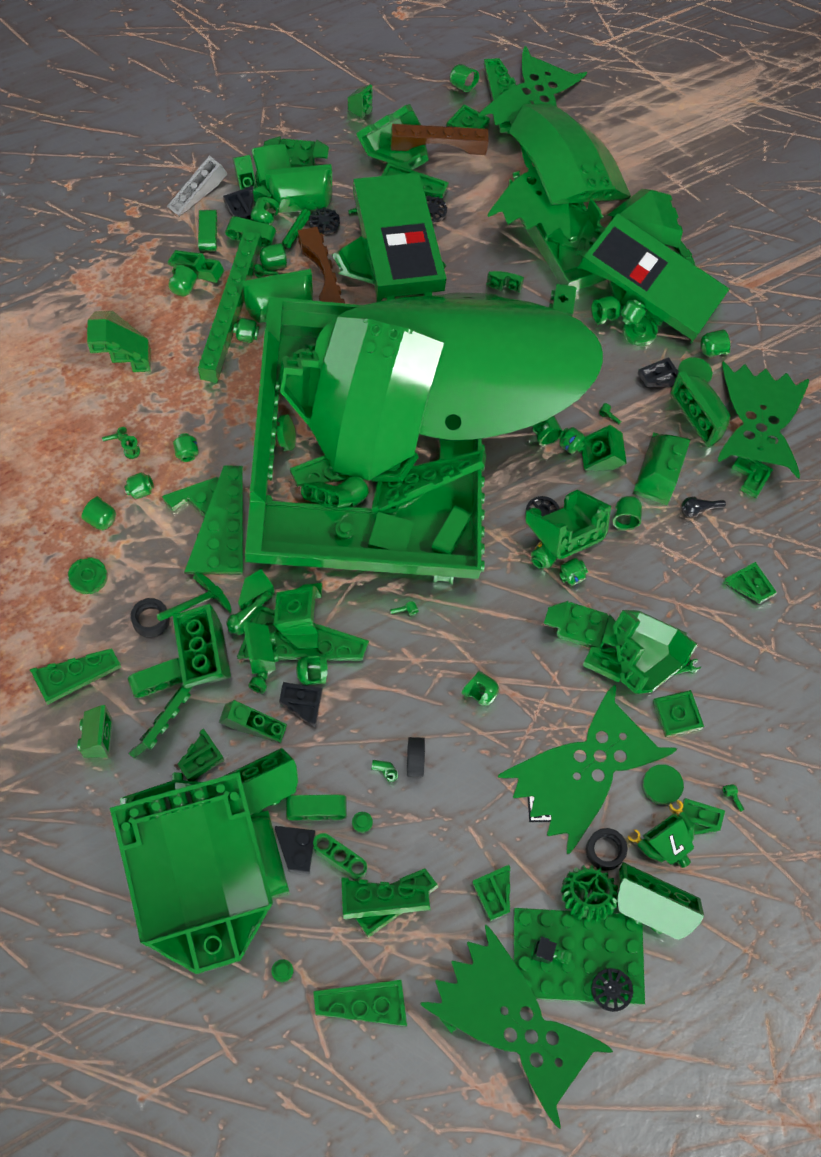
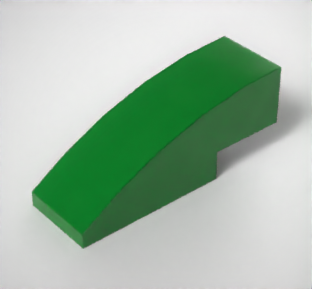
M175 250L167 262L172 267L177 264L192 269L199 279L215 283L218 282L225 271L219 260L205 259L202 253Z

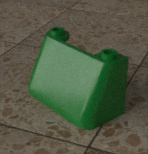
M577 489L565 496L564 508L543 517L539 509L532 508L526 511L525 518L527 525L550 553L558 559H564L604 540L608 533L611 505Z

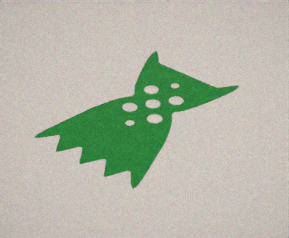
M525 46L522 53V72L525 82L503 92L486 106L478 116L493 114L495 125L509 121L512 126L523 104L533 101L534 104H552L557 107L554 94L571 87L583 79L587 72L573 74L532 57ZM545 72H550L551 75L548 76ZM536 74L539 76V79L534 81L530 79V75ZM555 82L557 88L549 87L548 83ZM542 84L544 90L537 92L535 86ZM522 88H528L531 90V93L526 95L521 90ZM547 96L549 101L542 102L540 97Z
M521 146L524 163L528 168V172L519 176L507 187L487 216L490 217L503 212L507 224L521 217L527 230L541 223L547 235L560 228L569 240L571 231L569 203L551 205L530 157ZM533 177L537 180V183L529 184L527 178ZM536 191H541L542 195H537Z
M723 361V372L729 396L737 415L743 421V425L736 429L719 454L718 462L731 455L788 467L800 479V472L794 455L780 430L787 426L796 414L807 390L809 379L795 385L788 373H785L778 380H774L767 369L754 376L746 364L738 371L733 372ZM760 405H765L766 409H761ZM752 411L757 417L749 419L746 417V412ZM775 416L779 419V423L772 424L768 418ZM759 423L765 424L767 430L761 432L756 428V425ZM744 432H753L755 434V438H746L744 436ZM775 436L778 439V443H769L767 437ZM760 444H761V446L764 448V450H763V451H759V450L757 449V446H760Z
M616 685L612 686L603 698L589 727L585 742H574L549 749L498 775V778H518L513 795L514 799L534 797L530 817L551 815L547 836L563 833L569 834L567 854L573 851L601 809L610 790L615 771L629 770L658 761L677 750V748L658 747L615 703ZM599 731L606 732L608 735L607 742H598L596 734ZM620 733H625L627 738L621 740L619 737ZM577 750H583L587 756L586 760L583 762L576 761L574 753ZM597 750H602L606 753L607 757L604 762L595 760L594 753ZM622 750L626 753L627 758L624 762L615 760L614 753L616 751ZM600 769L604 772L605 777L602 781L598 782L593 779L592 772L594 770ZM574 773H580L581 778L579 780L574 779Z
M485 925L488 946L467 942L473 964L451 961L457 978V984L435 980L442 1003L421 1002L420 1004L432 1014L471 1037L492 1047L518 1053L525 1074L541 1105L554 1125L561 1129L557 1110L558 1102L593 1052L611 1053L613 1050L603 1042L581 1031L558 1022L544 1020L537 999L525 981L526 978L491 928ZM504 1006L508 1009L507 1015L501 1013V1007ZM526 1006L532 1010L533 1017L531 1020L526 1021L522 1019L520 1015L522 1007ZM506 1028H513L516 1031L517 1039L514 1042H508L504 1038ZM529 1029L536 1031L538 1035V1040L534 1044H530L525 1039V1033ZM554 1031L558 1034L559 1042L556 1045H551L547 1042V1032ZM536 1052L542 1056V1066L534 1067L531 1064L530 1056L532 1053ZM556 1058H560L563 1061L561 1067L556 1066Z

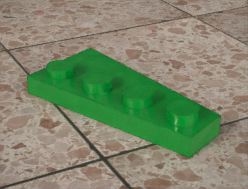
M388 163L381 176L418 172ZM419 173L425 196L443 198L448 189L449 182Z

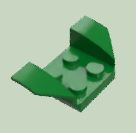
M281 136L264 141L263 145L285 144L291 168L315 166L316 158L328 159L329 147L317 139L315 142L281 139Z
M322 583L303 584L297 589L277 592L274 626L298 649L318 648L319 632L314 626L313 621L315 598H322Z
M569 601L548 607L543 624L558 628L557 635L560 639L588 648H602L604 643L614 647L618 646L617 636L613 630V625L616 621L610 614L608 616L607 613Z

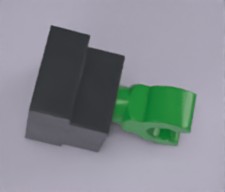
M541 936L537 939L532 957L533 960L550 964L554 958L564 964L570 963L572 953L555 950L557 943L549 941L550 939Z

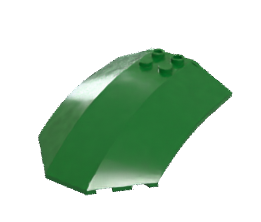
M523 104L507 134H511L530 157L551 205L589 202L591 198L595 202L629 199L631 197L616 161L596 135L552 104Z
M337 317L322 366L310 422V429L334 472L351 477L358 476L363 480L371 481L379 474L387 472L402 461L415 456L426 404L444 343L408 328L376 320Z
M240 773L230 774L111 807L110 812L129 887L140 943L152 948L195 974L241 961L263 919L271 908L273 900Z

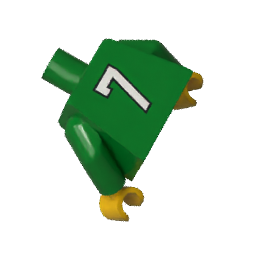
M677 800L676 803L679 809H674L670 803L669 810L673 814L642 835L644 839H641L640 833L636 829L633 830L638 834V838L634 840L628 835V839L633 843H637V847L648 858L660 863L666 861L670 865L677 862L680 868H684L691 863L687 854L694 849L692 843L694 840V824L687 813L682 811L683 803Z

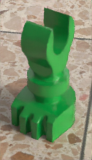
M274 670L257 673L249 682V688L263 695L267 690V676Z

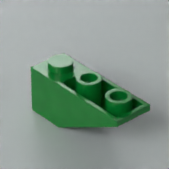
M236 700L225 704L218 722L236 731L281 743L287 727L286 723Z

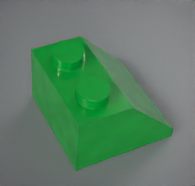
M608 425L585 436L584 443H586V446L582 450L584 470L609 471L627 464L623 433L612 425Z
M243 622L252 674L276 670L275 663L279 662L277 650L273 651L272 644H275L274 633H269L267 625Z
M100 705L85 711L83 719H80L79 728L82 731V735L78 739L77 749L84 758H109L112 717L106 705Z

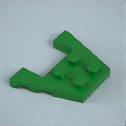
M215 477L163 495L162 499L172 511L190 501L205 517L219 478Z

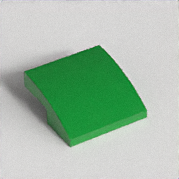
M285 144L252 149L260 182H266L265 170L291 168Z

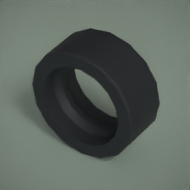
M155 598L140 600L131 610L130 618L135 631L144 637L161 635L166 631L170 617L160 621L155 626L144 627L139 623V616L147 609H157L163 612L167 610L166 605Z
M408 737L407 776L423 777L425 738Z
M599 829L587 841V858L597 869L601 867V870L604 871L613 870L619 867L627 856V842L623 835L614 829ZM607 837L616 842L619 848L616 859L603 861L597 857L594 847L600 838Z

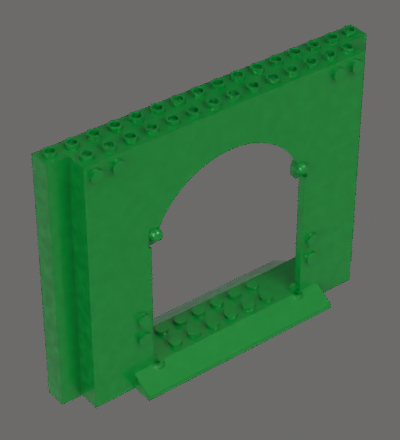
M269 297L250 483L245 562L478 579L480 573L484 572L485 561L481 560L485 550V544L481 543L485 533V527L482 526L485 516V510L482 509V504H484L485 493H482L485 483V477L482 476L484 467L381 511L384 514L415 522L407 551L368 547L377 514H374L371 508L341 507L334 509L319 504L272 501V497L267 495L269 480L272 481L280 394L278 379L282 358L293 356V352L298 351L301 344H306L309 348L310 344L316 343L319 333L328 323L343 312L362 306ZM450 414L445 420V425L450 430H457L462 423L460 417L456 414ZM438 438L440 446L439 460L480 450L485 451V444H482L484 438L472 440ZM455 505L471 512V519L451 554H440L431 549L438 533ZM340 521H349L354 525V534L349 539H341L337 536L335 528Z

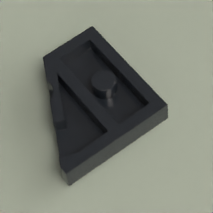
M253 186L223 196L232 217L251 219L254 199Z
M669 357L638 370V375L647 387H673L679 373Z
M283 682L279 703L310 725L316 727L323 689Z
M275 826V832L288 871L310 874L315 830Z

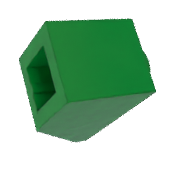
M371 84L357 89L348 97V110L361 119L370 114L373 109V86Z
M245 155L232 158L240 190L251 186L254 189L257 188L251 156Z
M262 569L245 578L238 601L240 611L253 604L262 594L268 598L267 601L275 595L274 586Z

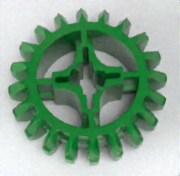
M583 865L580 870L575 867L573 872L569 871L567 877L563 880L561 899L562 902H566L565 909H571V915L577 913L579 920L582 917H586L588 923L593 918L597 923L600 918L605 920L608 915L611 916L617 907L618 885L614 884V878H608V872L601 873V867L594 870L592 865L589 869Z

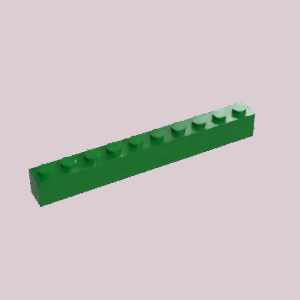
M246 230L243 232L198 366L200 380L218 383L234 334V324L238 322L244 303L242 281L252 279L255 270L254 266L257 264L262 248L261 233Z

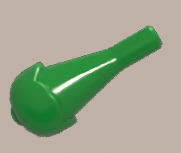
M262 594L250 606L236 614L230 615L226 621L228 632L235 635L244 634L243 622H251L257 610L268 598Z

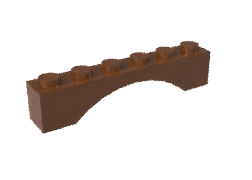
M392 124L390 142L391 150L407 151L420 145L440 143L456 146L469 154L486 155L489 138L488 129Z
M318 227L298 230V242L302 254L317 265L324 277L325 283L319 295V301L345 303L344 298L341 299L340 285H336V273L331 270L333 266L331 259L327 257V246L323 245V234L319 233Z

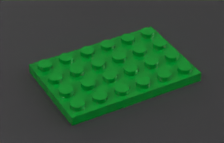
M528 908L513 909V961L526 978L525 981L530 989H532L537 1000L596 1003L591 993L593 979L602 970L614 968L624 972L632 981L633 997L629 1005H645L643 924H637L630 917L619 913H612L605 920L600 918L597 923L591 918L587 923L586 917H582L579 920L578 914L571 915V911ZM541 936L550 939L549 941L557 943L555 950L572 953L570 963L564 964L554 958L550 964L533 960L532 957L537 939ZM611 972L613 981H615L618 974ZM604 973L602 976H603V977L607 980V982H608V981H609L608 973ZM622 976L618 981L619 984L625 982ZM598 979L596 984L604 986V983ZM628 984L621 987V989L629 991ZM595 988L596 995L603 993L602 989ZM621 993V996L627 1001L629 995ZM605 996L599 998L601 1003H605L607 999ZM619 998L616 999L617 1004H624Z

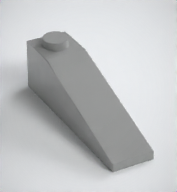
M208 156L167 207L180 217L215 189L225 178L227 172L220 163L211 156Z

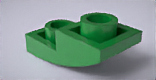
M489 271L486 285L500 291L507 287L520 293L524 277L509 272Z

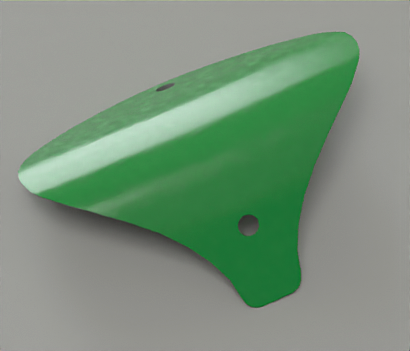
M448 293L432 296L402 297L362 305L345 311L338 316L371 319L408 328L444 343L419 432L420 435L448 440L488 438L511 433L545 421L579 400L595 382L603 364L602 346L597 336L582 321L543 305L504 298L496 294ZM337 317L322 329L316 341L315 353H317L320 370H322ZM450 414H456L461 419V426L457 430H450L445 425V420Z

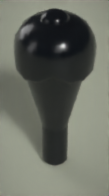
M693 496L683 500L681 509L685 516L693 518L710 509L725 507L726 501H708L697 499V497Z

